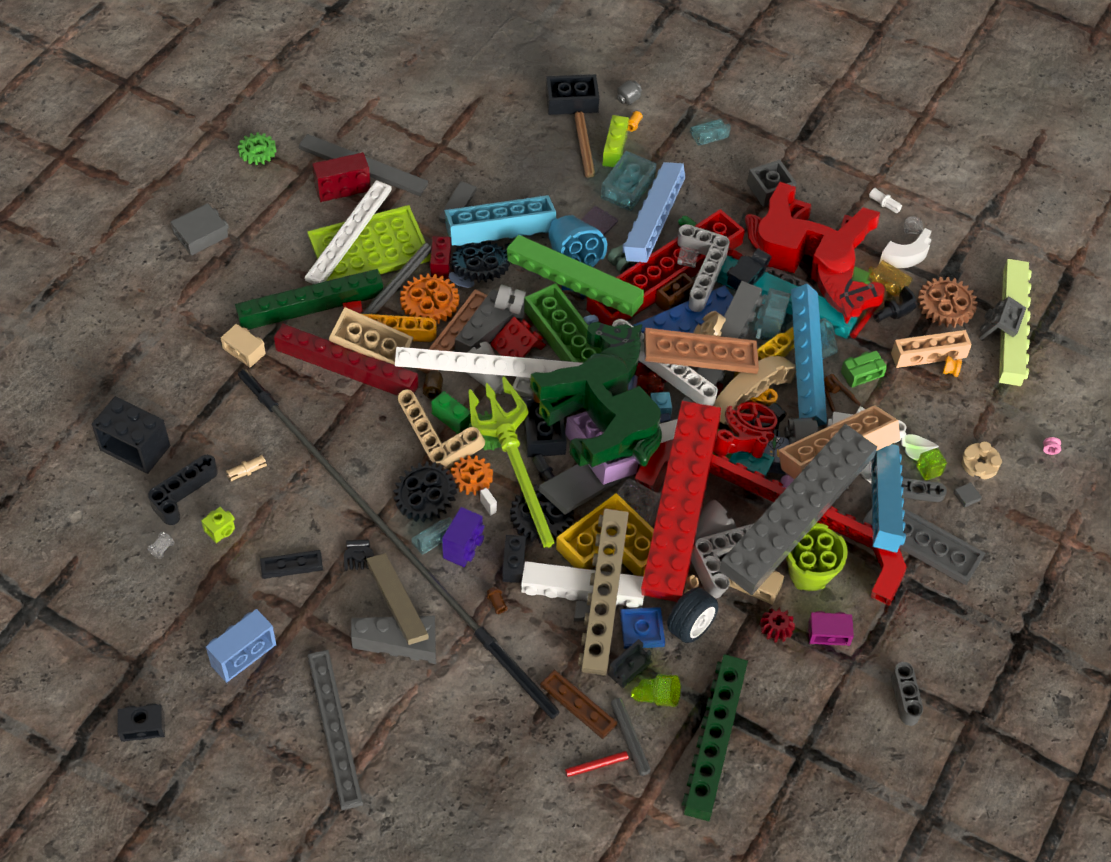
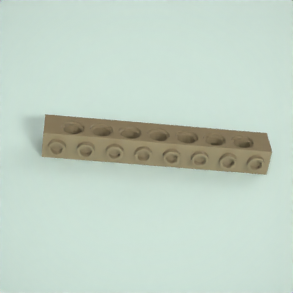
M604 509V515H599L598 527H602L601 534L596 536L595 546L599 547L598 554L594 553L592 566H596V572L591 573L590 585L593 586V593H588L587 605L591 607L590 613H585L584 625H587L588 628L587 633L582 634L581 645L585 646L584 653H580L578 666H582V672L604 676L607 674L629 512ZM608 529H614L617 532V534L614 536H610L606 533V531ZM606 548H611L614 554L606 555L603 551ZM602 568H609L612 572L609 575H604L600 570ZM605 587L609 590V593L601 595L598 589ZM603 607L606 613L599 615L595 612V609ZM600 627L603 629V633L595 635L592 629ZM597 647L601 653L599 655H592L589 649Z

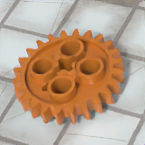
M427 273L425 278L420 275V279L413 277V282L407 281V286H403V291L400 292L401 309L409 317L432 318L440 324V319L447 321V316L452 318V312L456 313L457 307H459L458 288H455L454 283L450 284V279L444 281V276L437 278V275L434 274L433 277H430L429 273Z

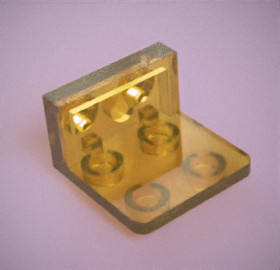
M884 260L881 261L876 269L872 266L868 269L871 282L881 283L892 296H900L904 286L908 287L913 281L912 277Z

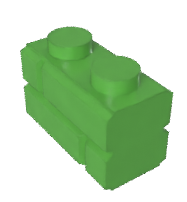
M877 351L871 353L864 352L859 357L847 358L843 362L841 374L846 379L850 388L883 377L887 367Z

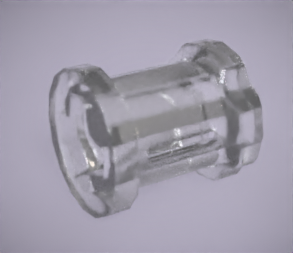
M160 532L158 534L159 538L147 547L149 552L159 559L164 556L163 553L169 546L175 544L173 539L163 532Z

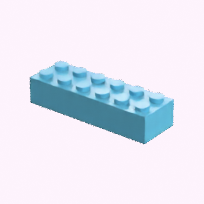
M549 195L445 210L446 230L449 237H451L452 246L481 243L487 240L496 241L501 238H515L518 235L531 236L535 233H548L552 220L556 219V210Z

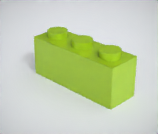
M612 115L603 153L602 166L620 167L628 133L629 117Z

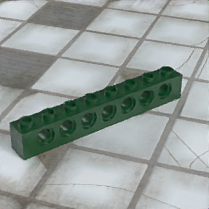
M724 654L722 662H717L715 673L719 675L718 679H713L710 691L714 692L713 698H708L706 710L709 711L708 717L704 716L701 729H705L704 736L699 735L696 748H700L699 755L694 754L691 767L695 768L694 774H689L687 786L691 788L689 794H684L682 806L686 807L684 815L710 821L748 664L747 660ZM724 678H730L732 682H728ZM720 696H725L728 700H722ZM718 714L723 716L724 718L718 719L715 717V715ZM711 733H715V734H717L719 737H718V738H714V737H712L710 734H711ZM706 752H711V753H713L715 756H714V757H708L705 753H706ZM700 772H708L710 776L705 777ZM702 791L705 793V796H698L695 792Z

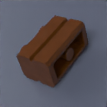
M686 273L680 274L657 290L656 305L663 311H667L682 304L686 299L690 298V292L695 281Z

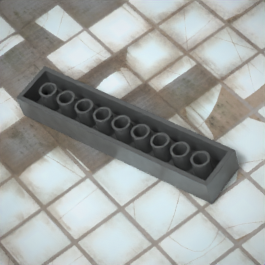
M844 424L722 559L719 571L750 595H753L871 462L878 446L847 424Z

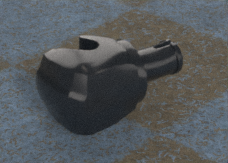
M904 286L899 296L900 305L896 303L895 297L885 300V307L873 312L874 320L878 318L876 322L879 323L889 316L893 319H899L910 314L917 306L915 295L907 286Z

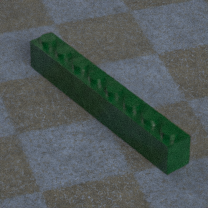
M378 269L236 303V314L240 327L249 330L341 307L343 303L376 298L383 290V281Z

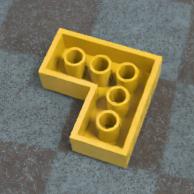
M616 493L557 537L556 550L574 568L591 570L595 567L592 566L594 553L598 554L599 547L595 546L596 536L601 534L602 527H598L599 515H604V509L629 512L622 563L635 576L644 577L654 529ZM608 529L606 531V533L610 536H614L617 534V532L614 529ZM606 548L603 551L606 555L614 554L611 548Z

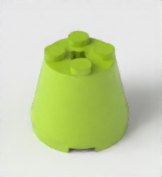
M816 523L786 557L790 578L794 586L799 590L817 591L825 588L826 584L845 565L848 553L847 545L843 537L828 529L827 525Z

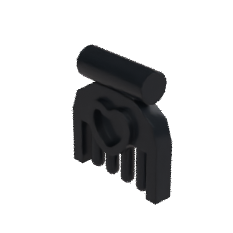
M369 539L346 540V548L348 549L345 550L343 557L344 571H348V559L350 570H353V560L355 561L356 570L359 569L358 563H360L361 569H364V559L374 556L372 549L368 548L370 546Z

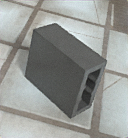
M208 203L171 221L173 234L191 256L228 237L227 229L229 227L224 219L222 220L218 211L215 208L213 209Z

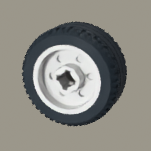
M699 587L687 591L677 601L667 620L668 630L685 643L696 641L713 623L718 612V601Z

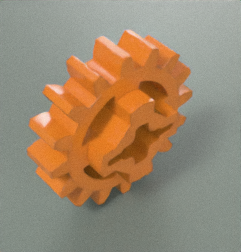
M468 455L467 460L461 457L460 463L455 462L454 468H451V474L455 479L457 487H459L460 493L465 490L466 495L473 492L475 496L477 491L483 490L484 487L489 489L490 483L493 482V469H490V463L485 464V458L478 460L477 455L474 459H471L470 455Z

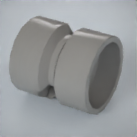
M501 284L494 307L502 310L508 308L509 312L519 315L526 291L519 289L513 291L511 287ZM511 296L515 297L513 304L509 303Z

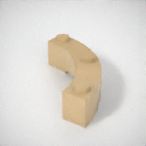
M771 356L758 361L759 370L757 374L740 372L715 400L713 406L721 408L720 422L727 424L725 419L727 406L730 405L732 409L737 410L741 403L748 402L752 397L757 398L773 383L776 385L782 383L790 384L796 374V365L784 357Z

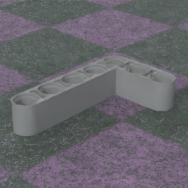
M682 225L679 228L678 245L681 248L706 255L691 289L688 304L692 311L700 312L705 308L725 262L730 241L726 236L695 226Z
M755 523L706 536L695 542L691 562L705 591L714 598L721 597L730 586L729 578L719 571L721 565L719 558L726 556Z

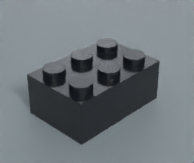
M596 74L546 76L548 114L599 113L600 98Z
M532 396L522 397L528 409V415L523 420L527 458L539 454L543 456L566 455L567 441L564 419L548 426L539 414L540 403L535 402Z

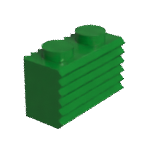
M443 391L432 400V414L453 431L459 434L469 428V423H471L470 410L468 411V408H465L463 404L451 398L449 393Z

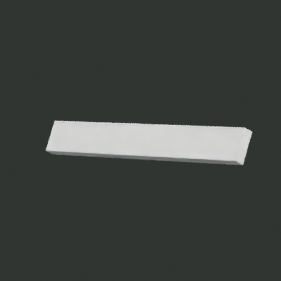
M377 180L373 183L306 274L305 281L317 284L328 279L392 191L390 185Z

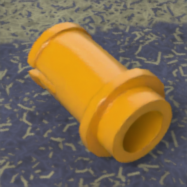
M639 111L633 112L629 119L628 131L630 132L637 130L638 123L643 117Z

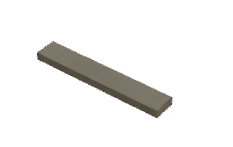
M386 553L366 558L367 565L408 645L427 640L428 633Z

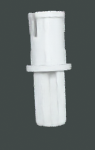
M876 188L870 192L869 197L880 203L881 207H886L894 213L901 211L902 204L893 200L889 194L885 195Z

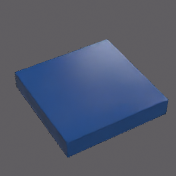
M661 607L620 609L624 649H628L638 639L643 642V648L665 647Z

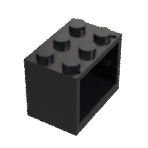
M116 396L91 424L100 451L146 474H149L171 446L163 419Z

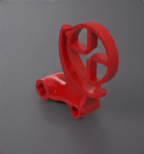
M756 402L741 403L737 410L732 409L730 405L727 406L725 411L726 422L738 437H735L728 430H719L713 452L717 455L726 456L728 453L744 451L751 453L756 458H761L768 442L774 438L773 431L777 425L775 413L765 405ZM750 409L751 414L740 413V411ZM757 411L762 412L766 416L760 415L759 418H756L758 414ZM753 418L756 419L754 422L755 426L749 424L746 421H752ZM761 423H770L772 426L762 428Z

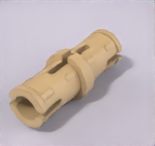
M260 455L250 461H242L240 465L226 470V474H228V479L232 482L242 476L251 475V472L266 467L267 464L263 455Z

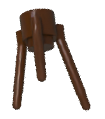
M834 374L824 378L825 395L832 412L836 410L829 392L835 394L840 389L858 406L861 405L855 398V395Z

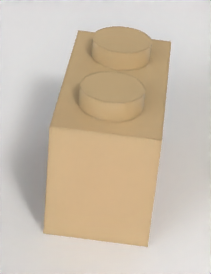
M237 324L221 337L223 349L248 367H252L266 354L263 340L253 336L246 328H242Z

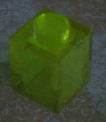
M937 447L921 453L916 467L924 480L927 481L941 476L947 461Z

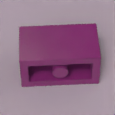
M823 611L811 612L808 621L809 644L851 645L854 637L852 614L843 612L825 613Z

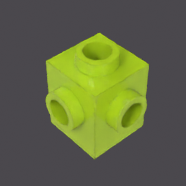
M221 507L211 511L207 517L201 520L204 532L215 543H218L224 537L230 536L235 530L233 515L229 511L225 512Z

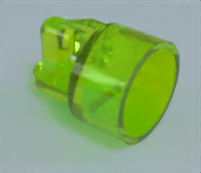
M658 674L655 679H643L637 687L633 688L631 696L639 702H652L657 706L676 707L681 694L680 679L677 675Z

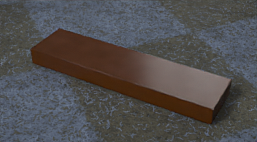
M555 669L540 683V687L600 738L604 739L617 726V721Z

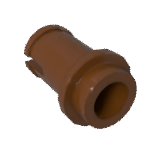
M492 587L487 591L486 597L491 601L495 613L502 614L508 607L501 596V589Z

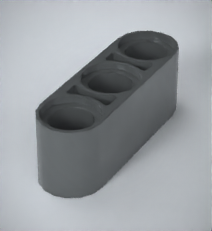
M899 662L891 676V681L901 721L908 726H913L918 723L923 713V705L912 665L907 662ZM903 692H908L911 696H908ZM908 711L914 712L915 715L910 714Z

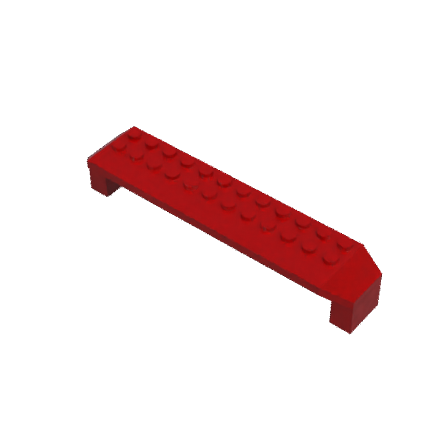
M673 439L660 443L647 465L640 466L635 476L639 487L657 494L666 476ZM713 454L710 473L773 503L786 489L781 482L774 479L771 482L765 479V475L757 471L752 473L747 470L746 466L740 463L735 465L721 454L718 456ZM831 506L817 523L827 525L829 529L873 549L882 571L872 589L871 598L890 606L907 568L900 548L896 553L873 547L871 524L866 522L861 524L856 521L857 519L849 514L844 516L838 513V509Z

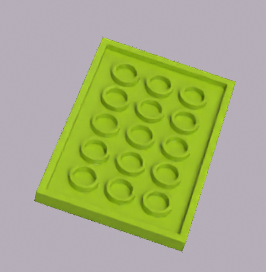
M407 205L374 214L326 281L378 269L380 275L402 269L420 247L426 243L410 206ZM345 222L307 231L317 259ZM429 253L420 264L431 261V254Z

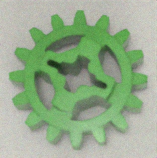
M259 132L256 135L250 133V137L244 136V140H240V145H238L239 156L243 158L244 162L248 160L249 164L255 162V165H258V162L265 164V160L270 162V157H275V141L272 140L271 136L266 137V133L262 135Z

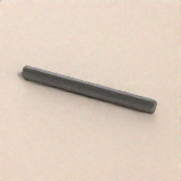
M424 243L361 314L375 315L429 255L432 247L428 243Z

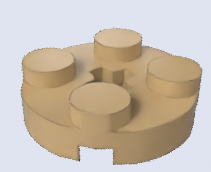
M712 311L703 317L704 322L701 326L698 324L693 332L695 334L721 336L722 332L720 330L726 318L718 312Z
M988 442L972 444L963 453L962 466L964 470L973 477L974 475L980 476V479H989L995 476L1002 464L999 453ZM981 458L985 460V464H983V462H978V459Z

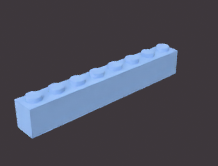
M664 162L661 169L658 170L657 177L653 180V186L648 191V197L644 200L643 207L638 212V218L633 223L632 231L628 233V239L623 244V253H625L626 261L647 263L685 180L684 163Z

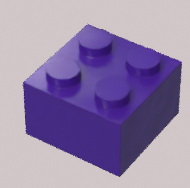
M460 507L442 538L443 559L464 568L468 561L471 562L473 560L474 550L477 546H481L484 540L483 516Z

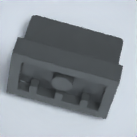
M1010 296L1003 301L1000 300L995 308L989 309L984 316L986 318L985 322L980 327L979 339L983 340L997 328H1000L1012 337L1017 335L1026 307Z

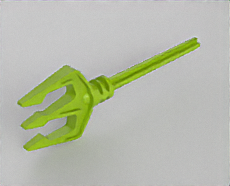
M502 377L504 392L512 395L517 406L509 413H506L497 402L494 390L486 383V396L491 401L493 417L490 420L480 421L476 411L479 403L478 398L469 389L472 427L477 428L482 435L499 439L502 451L507 452L542 545L544 548L547 546L548 548L552 547L551 545L555 544L518 450L520 441L517 439L515 430L528 415L525 402L509 381Z

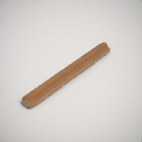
M576 112L575 122L585 176L593 178L595 171L584 113Z

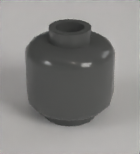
M627 80L617 88V99L622 104L631 105L641 97L642 89L635 80Z

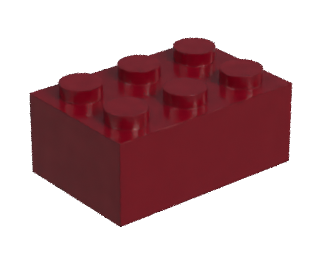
M364 152L312 163L315 189L320 202L365 193L371 188L369 166Z

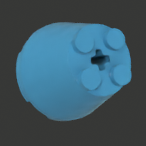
M567 215L552 220L548 232L552 250L591 267H594L600 259H604L607 252V241L597 228L576 218L574 215Z

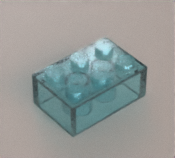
M625 151L602 183L601 198L632 211L655 179L657 163Z

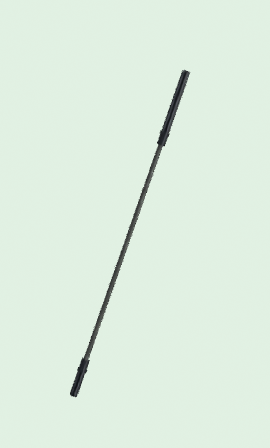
M243 368L239 371V378L258 397L259 402L264 404L270 412H274L472 628L475 632L474 636L483 644V647L487 651L489 650L551 719L558 716L560 713L559 709L497 643L495 637L491 636L483 626L480 627L280 410L279 404L271 394L258 383L247 369Z

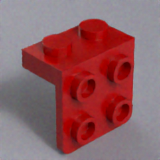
M513 317L491 342V346L501 356L524 358L534 346L542 350L546 344L542 341L543 337L536 330L534 332L530 330L531 325L526 320L520 321L516 317Z

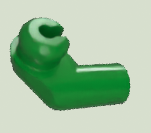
M682 216L678 220L680 226L697 225L688 216Z

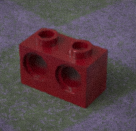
M433 236L430 262L431 277L436 274L437 278L441 276L449 278L451 237Z

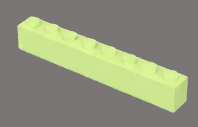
M1007 259L1003 269L1002 301L1010 296L1026 307L1017 335L1012 337L1001 330L999 383L1021 386L1029 374V369L1026 368L1029 354H1026L1030 343V340L1027 339L1030 325H1027V322L1030 319L1028 308L1031 297H1028V294L1031 290V283H1028L1031 278V270H1029V262Z

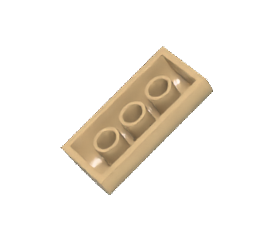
M344 307L329 337V341L394 365L396 347L410 348L413 340L412 336Z

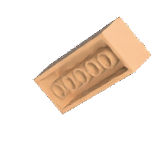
M876 405L869 407L779 449L781 470L795 479L844 424H847L878 446L877 450L889 446L900 440L898 420Z

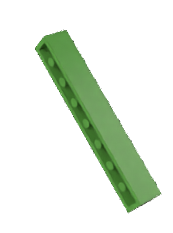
M518 235L507 247V259L512 264L521 266L528 271L541 275L543 278L572 289L574 292L581 293L590 299L612 307L621 313L633 316L643 304V289L521 235Z

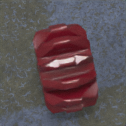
M780 607L777 608V611L773 608L769 609V612H765L762 620H760L761 634H767V640L774 638L775 643L778 639L784 642L786 637L790 638L792 636V631L795 629L793 616H788V610L781 612Z

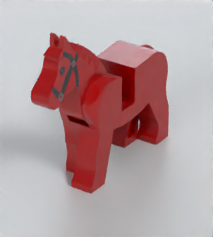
M779 182L770 198L767 215L763 219L752 214L745 216V224L751 244L755 248H759L771 255L768 267L795 273L804 254L813 257L811 279L817 282L820 292L828 303L843 314L846 324L849 323L851 317H860L864 309L882 304L885 288L881 283L872 282L865 284L852 280L855 268L854 249L871 230L877 228L880 212L863 207L853 217L844 215L841 228L836 231L828 226L807 221L811 213V204L795 199V186Z

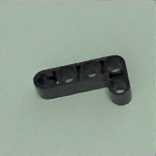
M203 455L149 491L148 498L151 507L165 524H177L180 520L177 502L217 476L218 469L215 458L212 455Z

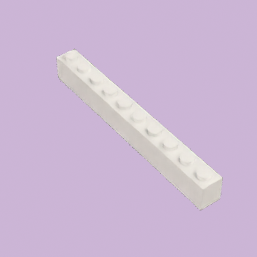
M396 347L395 366L529 378L535 372L547 373L583 364L579 362Z

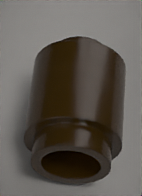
M431 370L425 375L422 392L429 399H435L442 392L443 377L439 371Z

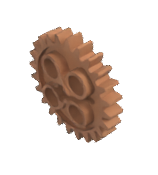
M939 277L938 281L935 278L932 279V282L927 281L926 285L922 286L917 300L919 303L918 308L922 309L921 314L927 313L926 319L932 318L931 323L938 321V326L945 323L946 328H948L949 324L955 328L957 323L960 326L963 325V322L968 323L969 319H972L976 312L978 302L975 301L974 291H968V285L962 286L963 281L956 283V278L950 281L949 277L946 280Z

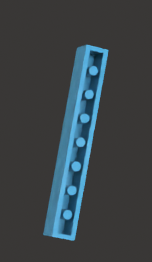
M804 284L791 289L799 418L814 417L817 425L821 426L827 424L818 292L808 284Z
M891 444L877 450L874 458L871 460L873 547L897 553L899 546L904 545L906 534L903 533L905 528V521H903L905 510L902 509L904 504V498H902L904 488L901 487L903 476H901L902 465H900L902 454H899V446Z

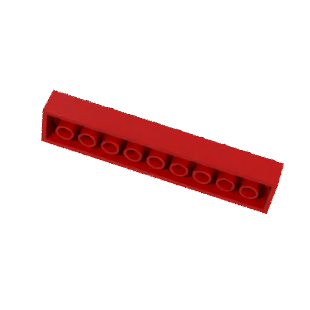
M721 209L695 225V227L726 236L730 241L728 250H734L743 243L745 230ZM677 237L652 253L647 263L639 262L616 277L644 290L643 304L633 316L621 313L587 297L586 310L592 315L597 316L600 323L612 326L613 322L618 319L628 321L655 303L657 290L682 273H686L690 278L698 274L706 255L681 248L677 243Z
M687 401L681 402L641 592L644 596L677 602L684 595L721 417L720 407Z

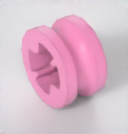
M1049 437L1043 441V451L1046 454L1054 455L1061 451L1060 439Z

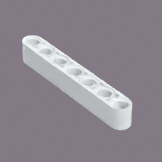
M623 319L615 320L612 325L619 326L627 324L631 327H634ZM641 332L639 361L694 402L713 406L717 396V388L690 367L645 361L644 334Z

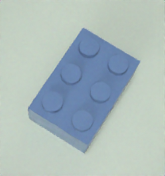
M257 609L252 613H247L240 622L228 627L224 634L212 639L206 646L212 668L226 683L276 646L273 626Z

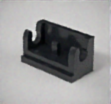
M638 639L609 665L608 675L620 687H626L652 663L651 651L645 652L643 642Z

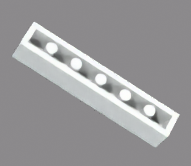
M525 561L521 592L528 595H545L549 598L561 597L571 601H587L588 593H593V586L590 585L591 573H595L596 570ZM601 571V573L604 575L611 574V572ZM620 574L616 605L642 608L644 595L641 592L643 576ZM601 587L598 589V592L601 595H606L609 593V590Z

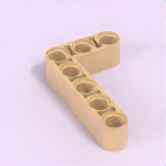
M403 390L398 395V402L427 455L433 463L436 462L438 467L442 464L445 469H449L454 466L455 462L459 463L461 457L466 459L468 455L471 456L484 447L485 439L475 427H469L442 443L415 394L411 390Z

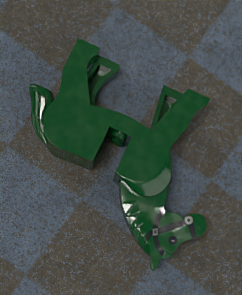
M600 322L591 323L588 326L586 341L592 347H599L602 352L591 355L579 366L561 368L547 373L535 372L531 374L530 388L540 400L539 414L548 426L584 407L594 424L603 432V434L596 437L575 438L570 441L569 453L579 467L589 464L592 468L606 461L627 456H633L641 466H646L650 457L661 443L662 430L659 425L661 411L659 406L640 386L627 391V385L633 378L639 361L642 324L631 327L627 324L609 326Z

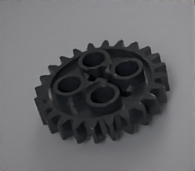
M482 241L481 243H468V246L462 245L461 249L457 248L452 256V269H454V273H458V277L464 276V280L470 278V282L477 280L480 283L481 280H484L486 283L487 279L494 281V277L500 278V274L505 275V271H508L510 262L507 259V250H503V246L498 247V243L491 245V241L487 244Z
M426 461L425 466L422 467L421 463H418V468L415 469L414 466H411V472L404 471L405 477L399 476L401 483H395L398 489L393 490L396 495L393 498L397 508L408 519L413 518L417 522L420 518L423 523L426 518L433 521V516L436 515L437 518H440V512L447 513L446 507L452 508L450 501H456L454 495L457 494L455 488L457 484L449 469H445L442 464L438 467L436 462H434L430 466L429 462Z
M536 484L534 491L552 537L557 541V535L562 534L569 526L573 525L574 512L572 510L564 514L538 490L539 487ZM521 490L520 496L516 495L515 501H512L510 521L513 522V528H517V534L524 532L526 538L528 536L531 537V542L537 538L539 544H541V539L531 513H525L530 511Z

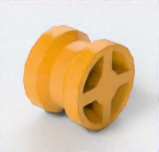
M947 356L943 374L947 375L949 373L954 377H958L962 359L955 360Z

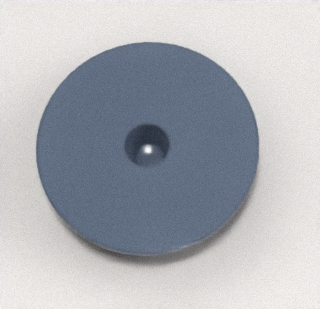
M451 272L448 276L454 284L460 287L470 288L474 286V281L470 282V278L464 280V276L458 277V273Z

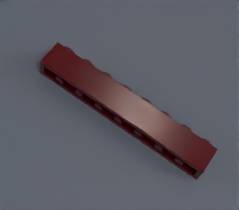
M282 324L274 336L276 351L396 396L403 390H411L415 394L419 387L418 373L352 351L286 324Z

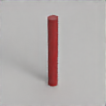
M879 306L868 308L849 334L851 338L857 337Z
M627 751L565 769V774L567 777H571L629 759Z

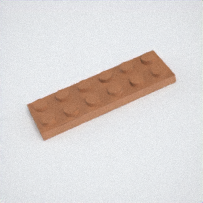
M645 328V361L753 374L758 373L757 341Z

